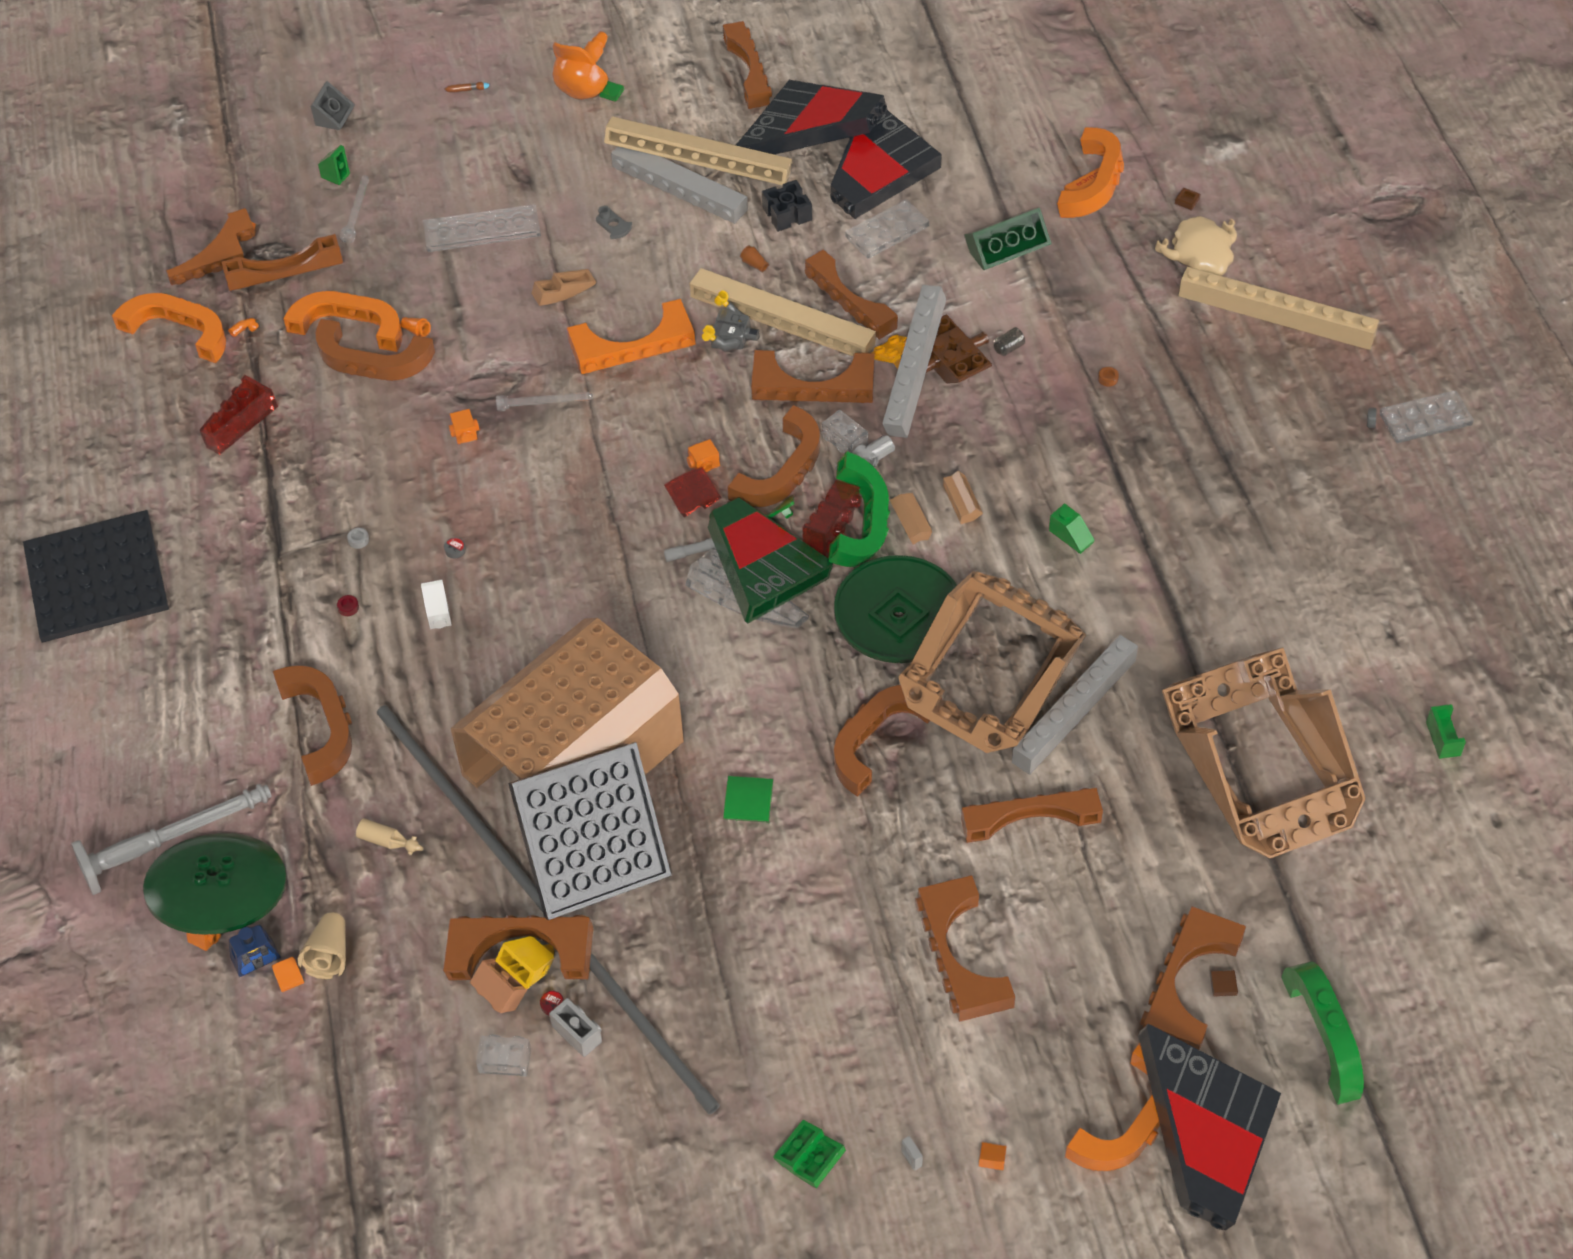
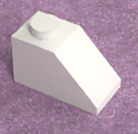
M437 580L421 583L430 629L451 626L443 581Z

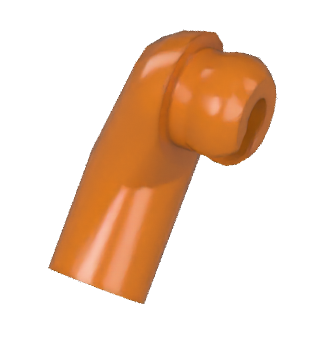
M248 318L239 321L229 328L228 331L235 337L246 328H249L251 332L255 331L259 324L256 323V319Z

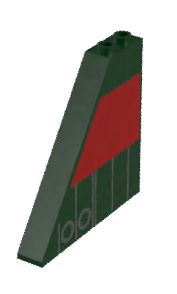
M741 498L727 502L725 505L713 509L710 513L708 530L743 619L747 624L829 579L833 563L829 562L827 557Z

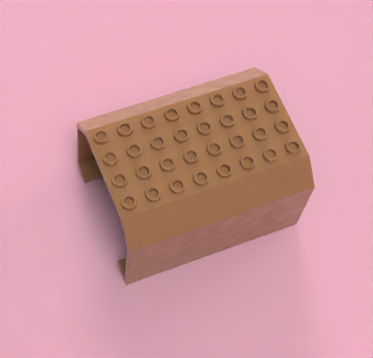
M599 618L583 619L451 728L462 776L476 788L503 766L519 779H523L632 742H637L646 775L684 742L679 694L664 671Z

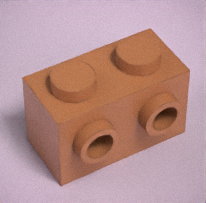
M496 958L482 960L470 984L497 1012L515 1011L528 989H525L495 961Z

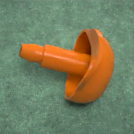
M600 31L592 38V41L586 44L584 49L576 46L562 45L557 42L553 43L556 60L552 76L555 85L562 92L574 99L583 100L595 97L604 90L609 79L604 70L597 66L596 63L603 54V48L608 38L606 33Z

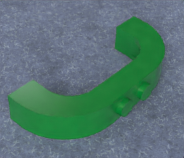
M847 451L837 462L836 479L851 484L863 497L862 539H853L839 534L830 544L829 562L844 567H857L868 562L885 542L889 530L887 526V519L890 515V510H888L889 494L885 481L876 468L862 457Z
M1312 961L1285 968L1281 978L1290 998L1301 995L1304 997L1325 1044L1331 1066L1328 1085L1337 1105L1361 1099L1364 1088V1076L1359 1050L1328 978L1323 970Z

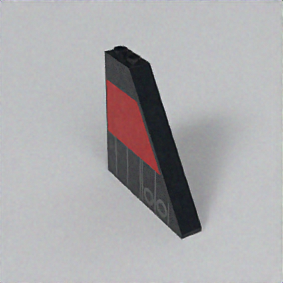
M788 80L735 146L775 155L870 133L886 113L887 104L885 103L884 95Z
M887 110L870 133L850 137L831 183L830 198L846 214L856 219L941 168L942 154Z
M1147 1024L1140 1031L1138 1038L1180 1207L1187 1210L1191 1216L1202 1218L1210 1222L1214 1228L1226 1231L1237 1221L1281 1093L1166 1032Z

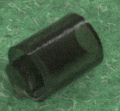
M1017 327L994 339L995 351L1003 356L1025 344V337Z

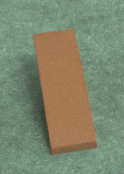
M588 269L553 273V277L550 280L534 281L531 294L539 306L563 301L595 285L596 280Z

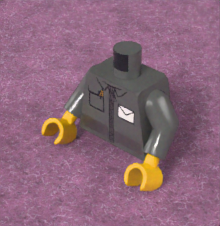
M721 290L714 299L716 305H723L724 307L720 308L714 326H705L702 339L704 341L711 340V348H718L722 351L741 350L744 348L747 339L758 340L759 329L750 328V317L743 314L730 301L728 302L727 292Z

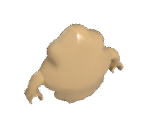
M1202 216L1189 218L1180 222L1175 232V237L1172 240L1174 250L1167 248L1169 241L1166 238L1163 239L1162 244L1157 241L1155 250L1163 253L1168 259L1178 261L1190 268L1222 276L1226 273L1228 266L1234 259V254L1230 247L1237 238L1234 228L1235 221L1230 219L1228 224L1223 221L1222 227H1219L1214 221Z

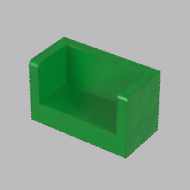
M1452 704L1431 707L1426 720L1439 759L1461 756L1466 744L1465 738L1457 737L1451 715L1454 708Z

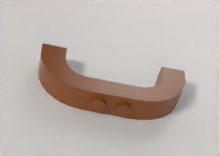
M320 319L316 328L315 336L322 360L330 368L350 375L388 381L406 379L421 372L430 363L435 353L432 338L414 335L409 346L401 353L382 355L344 348L338 345L343 335L340 323L337 321Z
M793 405L783 417V432L796 437L801 443L781 469L773 477L764 480L751 479L738 473L728 485V500L733 501L741 498L752 507H767L781 502L793 492L797 485L802 484L804 476L808 471L811 472L820 453L819 427L815 419L808 412Z
M289 666L274 670L273 674L282 700L297 695H310L318 699L323 707L331 731L330 738L320 750L301 756L311 786L324 782L336 775L345 766L352 751V737L348 727L352 725L349 713L343 712V708H346L343 696H338L330 678L315 668Z
M901 685L886 688L876 694L867 704H862L858 713L845 722L844 727L836 738L834 745V768L836 775L842 785L857 797L872 782V770L861 763L854 755L858 747L893 714L910 713L927 724L930 722L927 718L908 708Z

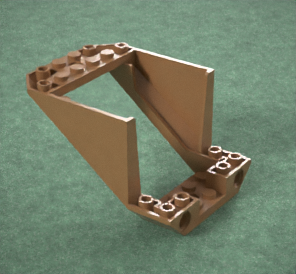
M972 571L947 595L912 663L898 678L909 709L985 753L1015 747L1019 744L1082 644L1086 634L1072 619L1067 617L1068 615L1058 609L1054 610L1049 607L1046 601L1042 599L1036 600L1029 596L1030 593L1028 591L1011 586V582L1007 579ZM982 598L999 607L1004 605L1041 626V631L1057 639L1034 680L1004 725L999 723L1000 720L991 714L986 715L985 713L978 721L977 717L972 713L963 712L953 702L942 700L941 697L945 690L941 689L938 683L930 680Z
M1284 647L1243 658L1175 682L1162 689L1176 735L1240 844L1267 858H1273L1353 828L1366 798L1331 689L1297 690ZM1220 684H1224L1227 688L1224 696L1218 694L1217 689ZM1268 698L1325 788L1252 814L1249 804L1238 800L1225 778L1212 738L1213 735L1218 734L1217 730L1197 727V723ZM1301 815H1305L1307 818V824L1304 827H1300L1298 824V818Z

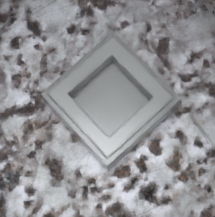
M908 1136L902 1140L901 1152L912 1169L917 1170L922 1167L923 1156L911 1137Z

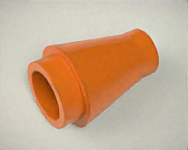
M403 317L400 323L403 329L421 337H426L431 329L430 323L425 318Z

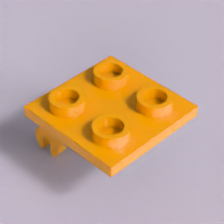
M893 335L883 345L875 347L874 351L871 352L875 353V360L893 363L898 369L907 337Z

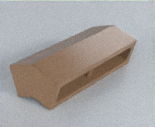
M957 471L952 476L943 478V487L960 524L972 522L983 514L963 473Z
M913 493L900 494L892 498L890 502L912 544L929 540L932 529Z

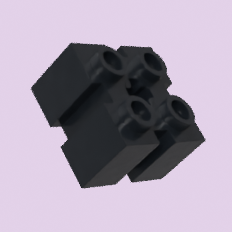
M797 180L784 183L783 188L777 189L775 186L762 191V208L768 217L771 216V222L777 232L791 228L792 223L800 225L812 221V203L806 194L803 195V189Z

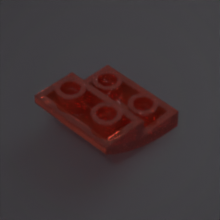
M703 467L686 472L664 485L684 518L702 506L705 510L721 499L720 494Z

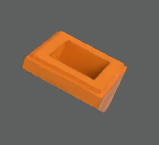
M294 957L272 965L281 992L304 984Z
M982 1142L979 1167L1004 1170L1007 1146Z

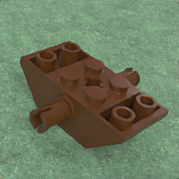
M947 314L943 315L926 373L934 369L945 383L949 384L959 383L992 367V363L978 349V347L989 343L987 334L982 331L980 334L968 338Z

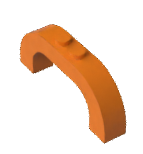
M1085 127L1081 137L1083 154L1101 155L1103 160L1097 177L1090 186L1077 191L1062 190L1057 202L1060 218H1075L1091 214L1101 209L1111 199L1116 185H1119L1120 173L1124 171L1120 141L1112 132L1101 128Z
M335 291L312 293L296 301L283 318L287 332L306 335L310 325L315 320L325 316H336L374 323L380 326L376 334L379 349L398 352L402 343L401 325L395 309L382 300Z
M164 293L143 294L123 303L112 315L116 328L130 334H134L144 322L154 318L168 319L200 330L204 333L195 344L199 358L213 363H217L226 348L225 333L217 314L209 308L198 303L186 301L183 298Z
M1139 1043L1132 1053L1130 1064L1147 1074ZM1153 1094L1124 1135L1113 1140H1102L1079 1128L1066 1148L1065 1157L1081 1167L1095 1171H1112L1133 1162L1143 1152L1147 1144L1152 1146L1159 1134L1156 1132L1160 1127Z

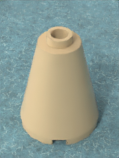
M332 912L323 915L301 949L298 956V965L300 968L301 966L306 968L308 975L319 979H332L333 975L339 973L338 976L343 973L346 966L345 919L340 914Z

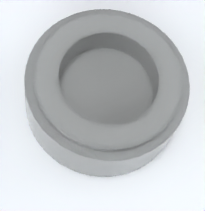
M354 528L347 535L349 545L353 548L360 549L369 543L368 532L363 528Z

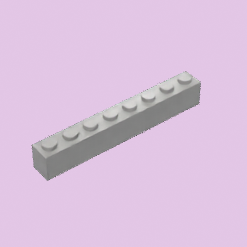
M619 146L611 153L612 166L617 170L668 192L679 199H683L694 206H698L709 213H713L724 220L735 224L748 211L747 196L665 158Z
M922 285L882 423L888 436L908 438L946 303V297L941 286Z
M1119 635L1022 738L1019 744L1013 748L1012 763L1030 775L1134 664L1138 646L1122 635Z

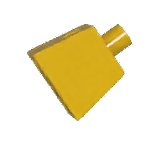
M529 936L504 942L495 961L525 989H528L548 973L554 960V949L550 944L542 945L534 937Z

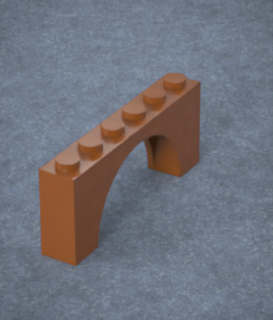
M755 350L751 385L752 400L873 403L875 353H854L851 365L839 376L826 381L808 382L786 374L776 362L775 351Z
M972 875L918 888V898H915L917 911H922L924 917L921 919L925 932L928 931L930 938H928L931 952H936L937 955L935 959L937 970L942 972L944 979H942L944 991L949 993L951 1000H949L952 1014H957L959 1022L1012 1009L1015 1006V994L1008 976L985 977L965 969L955 960L947 945L946 935L956 918L967 910L978 907L979 893Z
M1192 906L1189 914L1184 913L1180 927H1183L1181 934L1178 932L1175 934L1172 943L1175 949L1173 953L1168 952L1164 962V965L1167 966L1166 971H1161L1156 982V985L1159 986L1158 991H1152L1148 1002L1151 1008L1149 1012L1144 1011L1140 1025H1143L1144 1028L1147 1024H1150L1200 1050L1208 1025L1194 1018L1183 1007L1176 993L1175 978L1180 969L1196 957L1214 953L1236 957L1246 926Z
M511 915L504 918H494L491 916H482L481 918H470L468 916L450 918L443 971L448 980H471L479 960L494 945L513 937L532 936L547 942L559 953L560 970L565 979H589L594 927L590 918L584 915H574L573 917L559 916L551 920H546L545 917L530 915L525 918H517Z

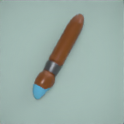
M477 82L450 85L445 88V91L484 90L489 87V83Z

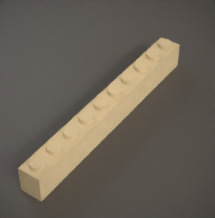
M613 116L606 125L604 143L779 185L786 183L790 176L792 159Z
M1190 267L1186 268L1181 279L1179 297L1368 350L1371 349L1379 324L1378 319Z
M700 268L690 282V295L692 298L723 308V305H716L714 299L721 290H724L728 294L727 301H730L743 314L749 316L750 319L853 357L854 353H871L876 345V331L718 275L712 271Z

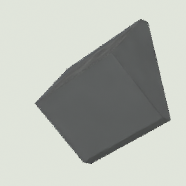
M328 81L324 83L311 105L315 126L340 130L355 104Z

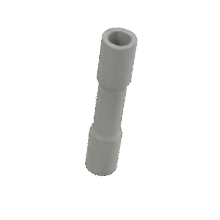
M708 538L705 541L665 549L664 556L666 562L692 554L716 550L712 538Z

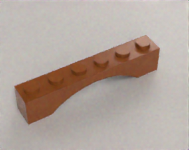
M744 21L723 24V39L727 50L740 57L750 70L744 82V98L748 109L768 106L770 104L769 97H772L771 87L767 86V76L763 74V66L761 62L759 63L758 52L754 51L755 45L753 39H750L749 28H746Z
M333 234L316 238L302 251L282 259L258 261L238 257L222 261V266L229 291L342 264L343 260L336 235Z
M824 249L805 260L806 276L812 279L821 290L828 293L833 301H837L858 323H861L865 328L876 331V337L879 340L898 329V315L886 304L865 300L846 288L838 277L835 259Z
M1082 788L1071 792L1060 791L1051 795L1040 794L1024 799L1014 798L1010 801H993L989 804L969 805L962 808L961 822L966 843L989 840L1006 825L1030 817L1058 818L1069 821L1077 826L1101 823L1103 809L1097 788Z

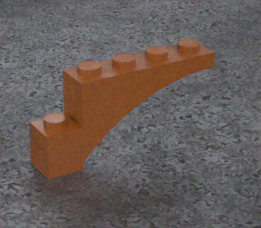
M246 208L228 213V219L220 233L203 251L183 264L166 270L171 286L183 284L193 278H201L211 272H220L223 270L222 261L238 257L244 258L239 241H247L255 236L254 227Z

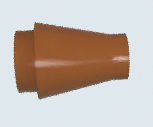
M748 245L740 254L742 262L758 269L760 272H764L769 266V263L765 261L755 247Z

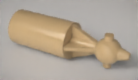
M365 818L358 824L356 837L389 849L405 847L409 855H412L415 851L423 850L415 836L407 840L397 829Z

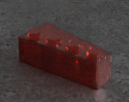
M247 375L242 377V383L239 387L235 386L232 389V395L229 399L223 400L220 404V410L214 412L199 430L206 448L219 455L278 407L272 389Z
M836 480L827 492L825 501L819 503L817 513L813 512L811 514L810 524L805 523L803 525V542L828 558L830 544L839 534L844 535L846 524L851 523L855 508H859L861 504L860 487Z

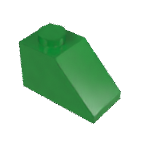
M338 146L319 162L318 167L322 179L340 185L350 175L344 146Z
M1065 503L1050 515L1049 531L1079 554L1094 543L1095 539L1081 515Z

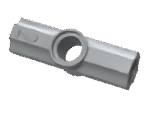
M883 435L867 446L864 444L859 445L854 449L853 454L862 457L875 467L881 458L895 450V445L888 435Z

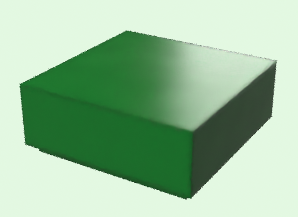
M608 81L604 90L600 93V97L616 102L623 93L624 86Z

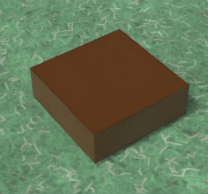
M1183 187L1175 199V204L1192 210L1199 201L1201 194Z
M1235 970L1211 971L1210 979L1213 997L1237 996L1238 988Z

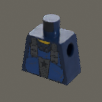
M256 925L252 928L244 927L237 935L229 939L230 959L239 978L281 958L272 938L261 925Z

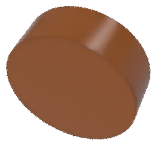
M1104 367L1099 371L1098 381L1100 384L1107 387L1117 384L1119 373L1116 369Z

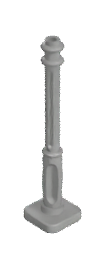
M257 784L254 790L248 791L245 789L242 795L161 829H151L150 832L122 840L99 851L95 855L93 852L87 855L80 840L72 842L71 845L92 894L95 895L101 892L96 876L102 873L101 870L131 861L152 851L156 847H161V843L249 807L253 809L256 803L261 801L267 803L268 798L272 796L267 785Z

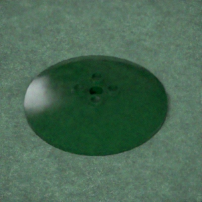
M894 555L870 560L848 574L839 586L834 601L836 625L843 638L860 653L883 662L911 663L947 595L957 584L942 568L921 558ZM902 612L904 616L896 617L893 614Z
M235 833L201 835L172 846L152 863L144 879V899L151 914L170 928L185 933L201 935L227 933L255 923L266 916L278 904L286 887V870L278 853L272 847L256 838ZM218 873L216 876H209L210 874Z

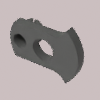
M608 206L599 207V215L596 217V222L611 234L610 239L622 238L631 231L632 222L624 221ZM611 222L618 223V225L616 226H610L608 224Z

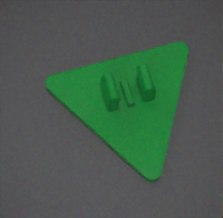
M794 496L788 497L766 516L771 518L782 512L785 518L788 519L793 515L790 507L795 504Z

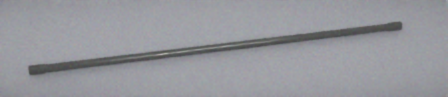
M387 705L381 706L377 710V715L394 732L542 911L536 885L402 726ZM591 952L590 970L690 1089L708 1114L714 1113L720 1104L701 1085Z

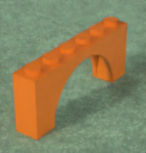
M681 299L662 303L663 317L659 326L649 335L635 341L613 342L605 340L594 334L586 323L567 327L569 343L581 374L695 345L694 329Z

